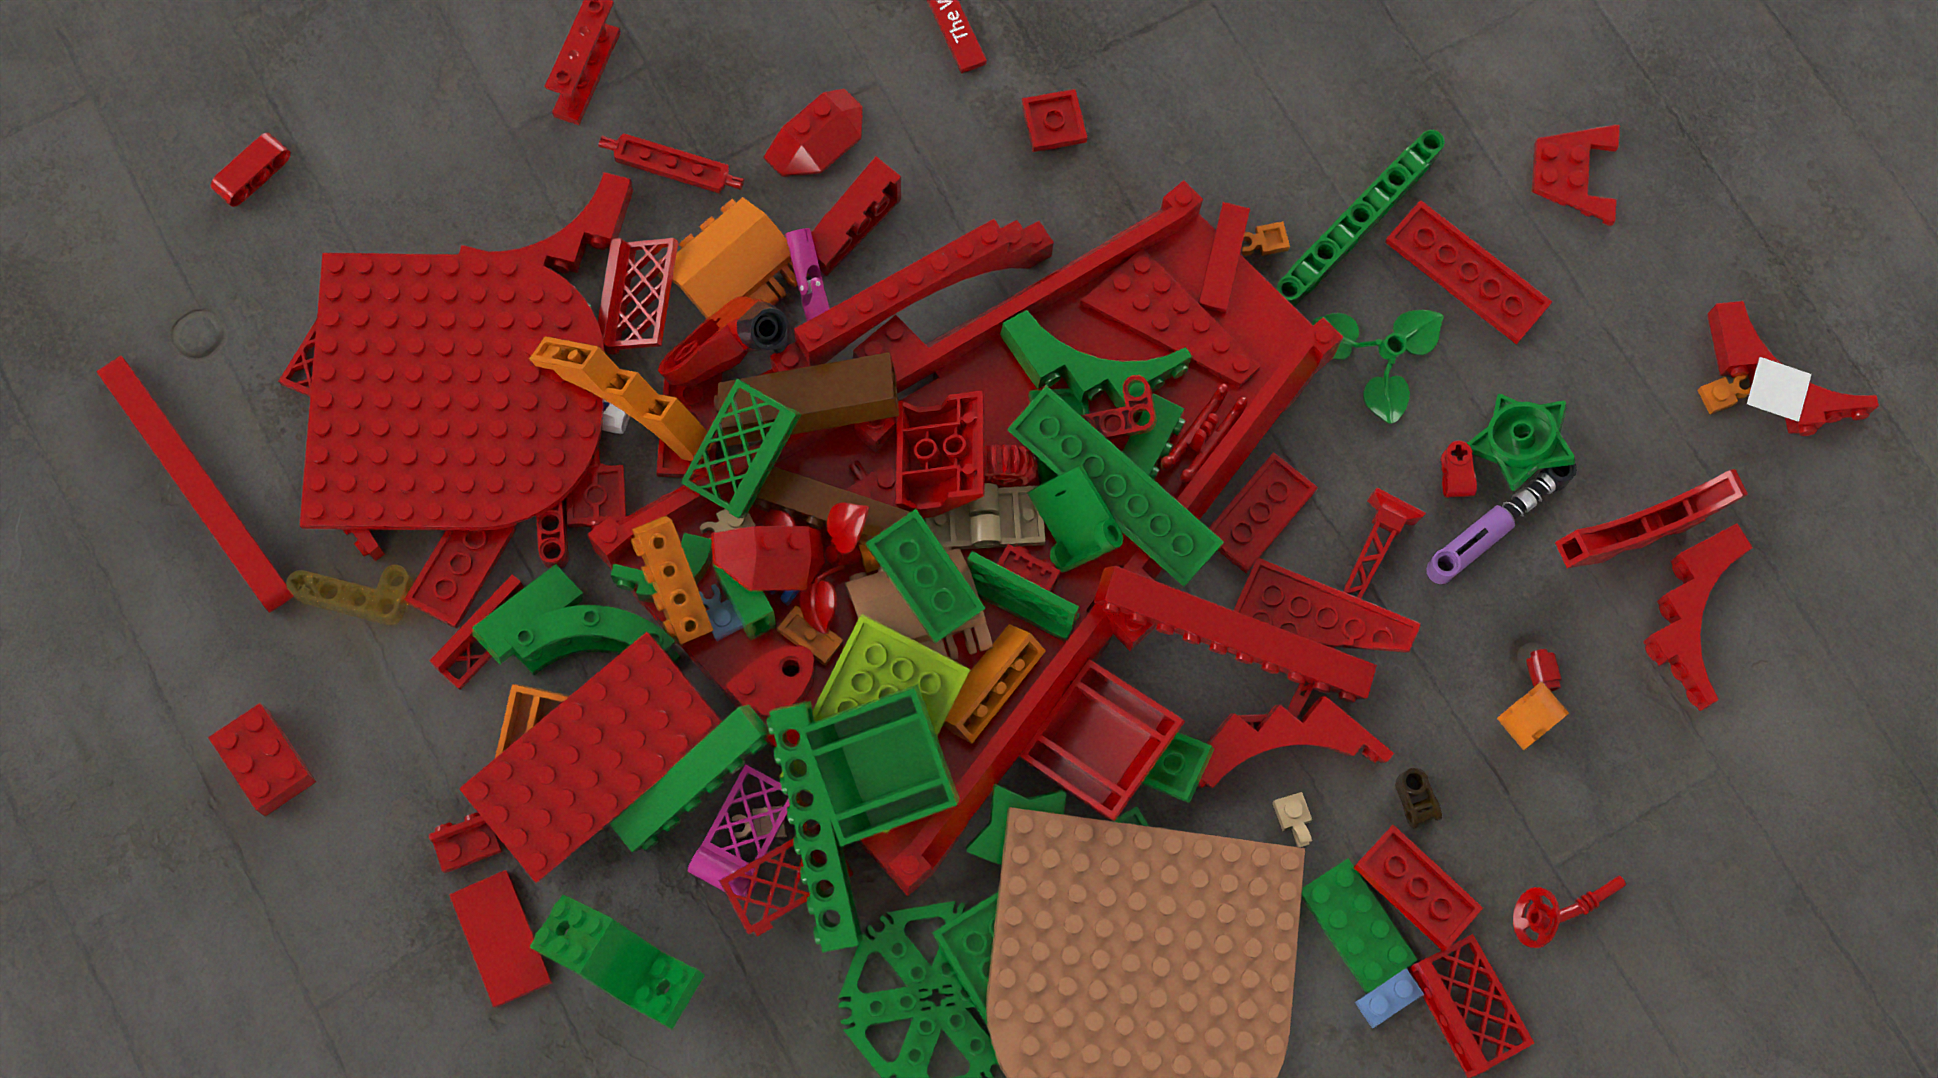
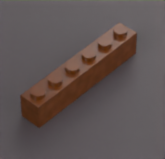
M773 467L753 503L754 507L765 512H769L770 509L784 511L794 521L796 518L805 520L807 525L818 530H822L823 527L827 528L828 514L837 503L847 502L869 506L866 523L859 542L863 545H866L872 538L911 513L777 467Z

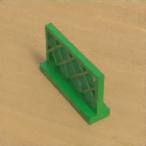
M736 379L681 483L725 508L736 518H745L802 414L793 408L783 405L742 380ZM740 388L750 393L753 406L738 410L735 397ZM757 398L764 401V403L758 404ZM732 405L733 411L727 413L730 406ZM771 405L780 410L774 422L763 423L760 407ZM754 409L759 426L744 430L739 413ZM735 415L739 432L724 436L721 426L723 419ZM771 426L769 432L766 434L765 428ZM760 430L763 443L760 448L749 450L745 434ZM718 431L719 437L713 439L716 432ZM740 435L745 452L730 456L725 439ZM720 441L725 458L710 462L707 449L710 443ZM757 452L754 459L752 460L751 454ZM746 455L749 466L746 474L735 476L731 459ZM704 457L705 463L699 465L702 458ZM726 461L730 478L716 482L711 465ZM706 467L711 484L700 486L691 481L696 469ZM743 478L738 487L737 480ZM732 481L735 494L729 503L720 498L717 485ZM712 487L713 493L706 490V488Z
M971 551L967 558V565L970 569L978 597L1066 643L1080 617L1078 606Z

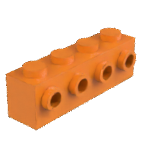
M664 516L632 529L635 536L634 539H631L633 548L637 556L642 555L646 565L642 567L644 577L648 584L653 583L656 591L652 595L658 611L663 610L666 621L663 622L665 632L679 644H683L714 631L672 520Z
M1008 624L993 643V648L987 650L967 676L943 725L952 734L973 743L1046 650L1031 633Z

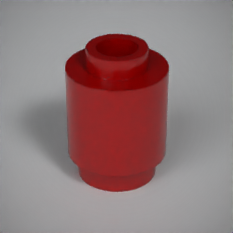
M1547 649L1531 652V657L1526 659L1533 687L1542 681L1551 692L1559 690L1562 677L1555 653H1548Z

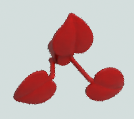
M842 502L835 504L828 514L827 531L833 538L831 540L832 544H823V548L826 550V560L834 565V567L818 575L815 578V583L811 582L806 590H801L799 598L800 610L804 619L813 629L822 634H829V627L837 606V595L834 587L830 582L822 580L836 572L843 571L844 566H853L859 562L861 552L857 543L866 523L869 506ZM780 510L766 513L762 526H796L793 518L788 513Z

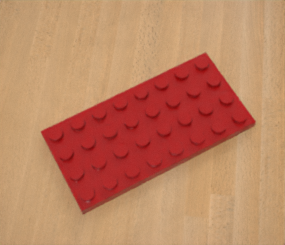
M646 632L461 786L459 790L534 882L538 883L664 777L676 763L723 721L652 635Z

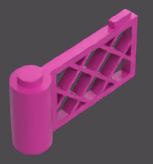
M745 764L706 838L692 858L687 872L725 892L719 880L748 864V862L742 860L739 847L755 842L758 851L756 859L766 854L787 816V807H790L788 798L783 807L772 810L767 793L777 790L782 791L781 783ZM751 774L759 778L762 791L746 796L743 783L747 775ZM764 782H766V783H768V784H770V785H772V786H774V787H773V788L766 789ZM740 790L742 797L735 799ZM764 795L768 811L752 816L747 800ZM743 801L748 818L731 823L728 813L731 805ZM781 812L775 821L774 814ZM770 815L773 825L770 833L758 837L753 820ZM726 817L727 824L720 826ZM749 822L754 838L737 843L733 826ZM729 828L733 845L720 848L711 843L717 831ZM766 839L761 848L759 841ZM735 849L737 857L727 851ZM753 869L744 874L752 876ZM737 877L728 882L734 894L746 896L750 883L749 879ZM756 881L754 883L752 893L754 892L758 882Z

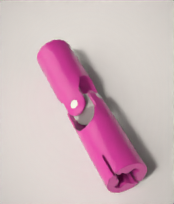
M810 228L788 232L785 235L802 297L806 321H809L830 308L824 291ZM807 273L810 275V277L812 278V280H808V281H807V279H806Z

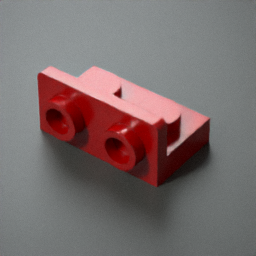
M1008 544L997 562L998 565L1048 591H1051L1059 580L1060 570L1056 568L1054 563L1031 556V553L1022 546L1016 545L1014 547Z
M478 812L465 816L464 822L455 825L452 823L439 825L435 828V832L428 835L434 845L443 873L502 852L497 835Z

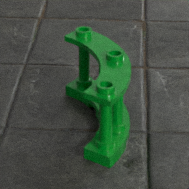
M580 605L559 608L526 621L504 637L516 651L514 655L533 675H536L553 662L568 657L567 655L585 651L586 653L613 652L621 654L646 632L652 635L675 664L681 659V656L671 648L676 641L664 630L639 615L608 606Z

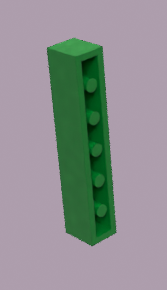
M750 705L738 707L676 763L664 777L610 823L611 827L631 852L641 849L648 851L659 842L657 837L664 830L669 832L681 822L678 818L685 811L690 813L702 803L700 797L707 791L710 794L717 790L724 783L721 778L728 772L733 774L745 764L743 759L750 752L755 754L767 744L765 739L770 735L768 727Z

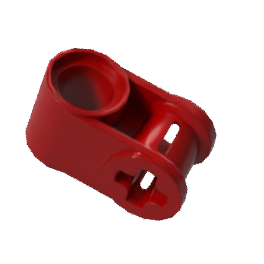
M1454 441L1449 444L1441 456L1444 497L1475 496L1477 482L1471 447L1464 441Z

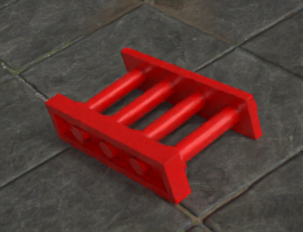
M613 0L583 1L545 84V89L560 93L552 111L553 117L580 125L621 34L620 28L605 23L614 5Z

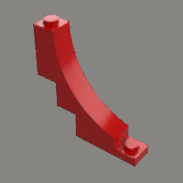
M1322 696L1316 700L1301 720H1298L1282 705H1274L1256 729L1252 728L1236 713H1230L1206 742V744L1214 748V751L1198 786L1203 788L1206 785L1213 788L1235 766L1252 756L1277 747L1290 745L1318 746L1347 756H1354L1362 747L1363 751L1361 753L1373 763L1377 761L1387 763L1394 753L1329 698Z

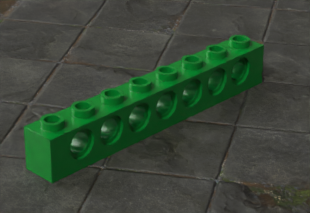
M811 701L775 708L769 711L770 717H767V725L770 734L775 735L777 747H774V757L777 765H781L783 771L780 783L783 794H788L790 807H787L789 823L795 825L797 836L794 837V847L797 855L801 854L803 861L800 873L803 884H808L810 896L807 897V906L811 915L814 914L817 926H814L816 944H821L822 952L858 946L863 940L843 846H840L802 739H800L799 744H792L787 738L789 729L798 731L799 728L815 722ZM795 759H801L806 763V774H799L795 771ZM802 789L812 792L814 796L812 804H806L801 800L800 792ZM809 819L816 820L820 824V833L813 834L808 830L807 821ZM814 850L824 851L827 855V862L824 864L818 863L813 856ZM829 880L834 886L833 893L823 892L820 887V881ZM827 910L837 911L841 918L840 922H830L827 918Z

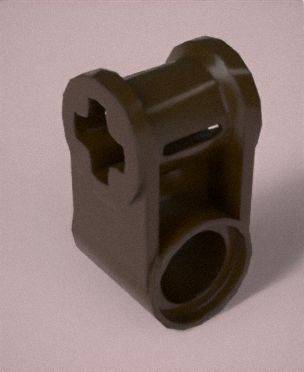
M1410 768L1400 774L1396 779L1395 786L1410 827L1414 829L1419 826V823L1431 819L1436 821L1442 819L1439 802L1434 796L1426 773L1419 768ZM1407 776L1416 779L1418 783L1417 790H1412L1406 785Z

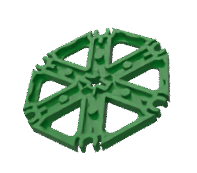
M957 901L887 912V915L892 918L894 924L890 925L887 917L882 915L880 920L885 926L883 931L876 932L871 925L867 927L869 934L874 938L873 941L864 932L862 934L863 940L857 947L838 1000L851 998V1002L843 1001L838 1006L839 1009L849 1008L851 1010V1017L842 1019L841 1025L847 1026L854 1023L855 1026L843 1029V1031L881 1078H891L893 1074L897 1076L896 1078H930L927 1074V1068L941 1030H943L970 1064V1070L967 1074L952 1078H982L980 1075L982 1072H984L986 1078H994L990 1073V1067L992 1065L1000 1066L996 1059L991 1039L967 1011V1009L976 1008L940 946L931 966L904 932L905 925L915 920L940 917L947 924L963 914L965 906L963 902L959 904L957 914H953V907ZM873 952L880 953L907 987L862 993L858 989L857 983L868 955ZM952 985V987L943 988V986ZM927 989L925 992H919V990ZM933 990H938L939 994H945V996L953 994V996L941 1000V1006L938 1007L932 1001L920 1002V1000L928 999V997L932 996ZM955 1003L954 1006L946 1007V1005ZM912 1019L898 1058L894 1062L884 1061L866 1039L865 1030L871 1025Z

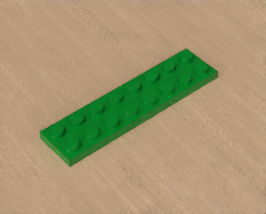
M1045 386L1007 429L1058 476L1082 464L1121 531L1182 586L1185 587L1224 544V541L1049 387Z

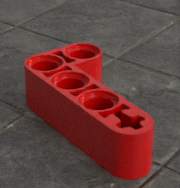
M1132 375L1125 380L1123 394L1126 407L1080 416L1088 423H1091L1108 440L1151 431L1157 423L1152 390L1144 377ZM1134 383H1142L1145 386L1144 393L1139 397L1130 395V387ZM1141 411L1150 413V421L1144 426H1139L1135 423V416ZM1111 417H1118L1121 419L1120 428L1114 432L1108 431L1106 428L1107 421Z

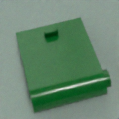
M1082 464L1027 492L1057 542L1051 548L1050 560L1061 572H1068L1122 545L1123 535L1121 529Z

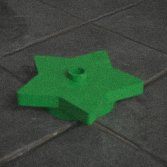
M1498 394L1494 415L1489 426L1467 442L1471 447L1473 455L1499 465L1512 491L1520 487L1538 469L1575 464V456L1560 434L1567 410L1566 401L1564 400L1539 405L1532 402H1518L1503 394Z
M994 784L990 820L965 847L966 851L1002 866L1008 809L1017 808L1063 815L1066 792L1064 790H1057L1026 798L1005 787Z

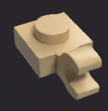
M1300 792L1274 800L1272 804L1282 831L1292 830L1297 847L1309 845L1312 838L1305 824L1310 823L1312 818L1303 793Z

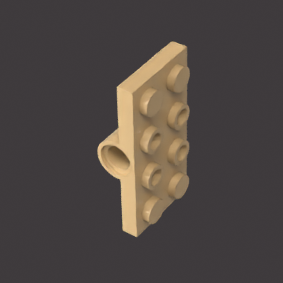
M985 483L984 497L936 517L925 518L926 524L943 548L951 546V549L954 550L958 548L1006 547L1008 544L1014 547L1016 545H1045L1044 521L1027 494L1029 490L1037 486L998 488L995 484Z

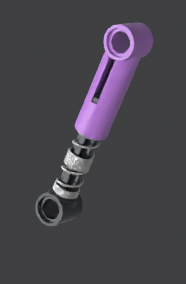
M1576 463L1574 465L1543 468L1539 475L1530 481L1528 487H1523L1512 495L1510 502H1504L1502 507L1499 505L1494 506L1443 549L1436 552L1427 564L1426 571L1429 579L1437 584L1450 582L1454 576L1515 527V519L1517 517L1524 516V512H1529L1537 506V501H1542L1544 495L1565 488L1576 475ZM1553 468L1560 469L1564 477L1556 475ZM1471 541L1475 543L1460 556L1457 554ZM1438 562H1445L1449 566L1450 571H1442L1438 566Z

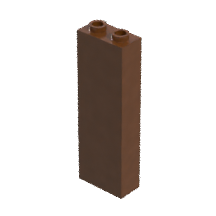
M890 352L740 379L783 405L793 408L802 414L791 435L899 416L896 370ZM736 380L718 383V395L714 396L717 412L720 411ZM740 388L735 397L738 410L753 406L750 393ZM757 398L758 404L764 403V401ZM732 405L730 406L727 413L733 411ZM771 405L759 408L764 424L774 422L780 411ZM754 409L739 413L744 430L759 426ZM735 415L723 419L721 426L724 436L739 432ZM771 426L765 428L766 434L769 432ZM760 430L745 434L747 443L763 440ZM740 435L725 439L727 446L742 444Z

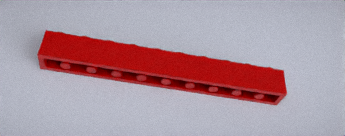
M1111 566L1103 570L1094 602L1103 605L1102 610L1115 615H1120L1121 612L1129 615V620L1134 623L1146 625L1148 622L1156 625V630L1161 633L1173 635L1175 632L1183 635L1182 640L1195 645H1200V642L1210 645L1209 650L1223 655H1226V652L1236 655L1235 660L1239 662L1261 664V670L1273 674H1278V672L1285 673L1290 681L1304 684V681L1313 684L1312 688L1323 693L1333 691L1338 693V698L1343 701L1355 703L1356 699H1368L1377 667L1376 664L1120 567Z

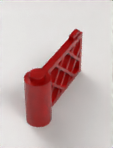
M818 823L808 830L813 834H818L821 829L820 824ZM794 838L719 880L747 934L754 932L756 937L770 930L773 928L771 924L773 920L807 901V897L810 896L809 892L797 889L801 877L800 868L803 866L802 857L798 867L783 863L786 849L794 845ZM819 849L814 850V859L818 863H826V853ZM780 853L778 861L771 859ZM846 860L849 877H851L854 873ZM765 861L777 865L772 882L756 877L759 865ZM781 866L797 870L793 888L777 884ZM753 869L752 876L744 874ZM737 877L749 879L750 883L746 897L734 894L728 882ZM829 880L820 881V887L823 892L834 887ZM755 881L771 886L766 903L750 899ZM775 887L791 891L789 902L784 907L771 905ZM796 893L803 895L794 900ZM737 899L744 901L743 908ZM749 902L765 907L762 919L752 925L746 916ZM769 908L777 910L768 915Z

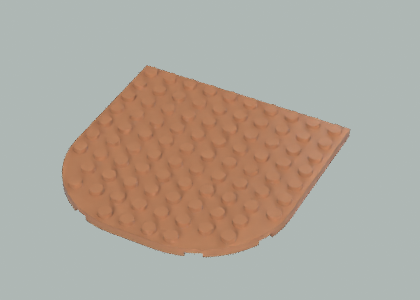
M1009 808L986 1004L988 1031L990 1032L996 1059L1007 1078H1277L1284 1062L1290 1034L1305 848Z

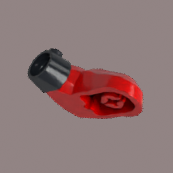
M745 296L736 297L707 318L688 337L667 353L660 362L658 372L670 385L694 386L721 372L732 369L743 360L748 352L773 350L775 354H778L789 345L787 341L790 332L789 320L783 312L771 303Z

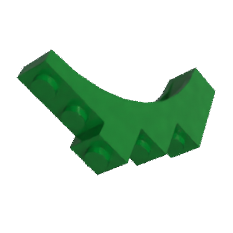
M1028 310L1004 322L1000 333L1001 338L1037 390L1045 385L1050 387L1056 384L1062 376L1080 403L1087 399L1093 401L1099 398L1105 391L1116 408L1126 407L1123 384L1128 377L1132 375L1144 377L1148 381L1152 392L1164 385L1165 380L1171 377L1176 379L1188 371V365L1192 358L1186 347L1167 356L1145 361L1122 362L1097 358L1079 352L1057 340L1039 325ZM1134 383L1130 387V395L1133 397H1139L1145 391V386L1142 383Z

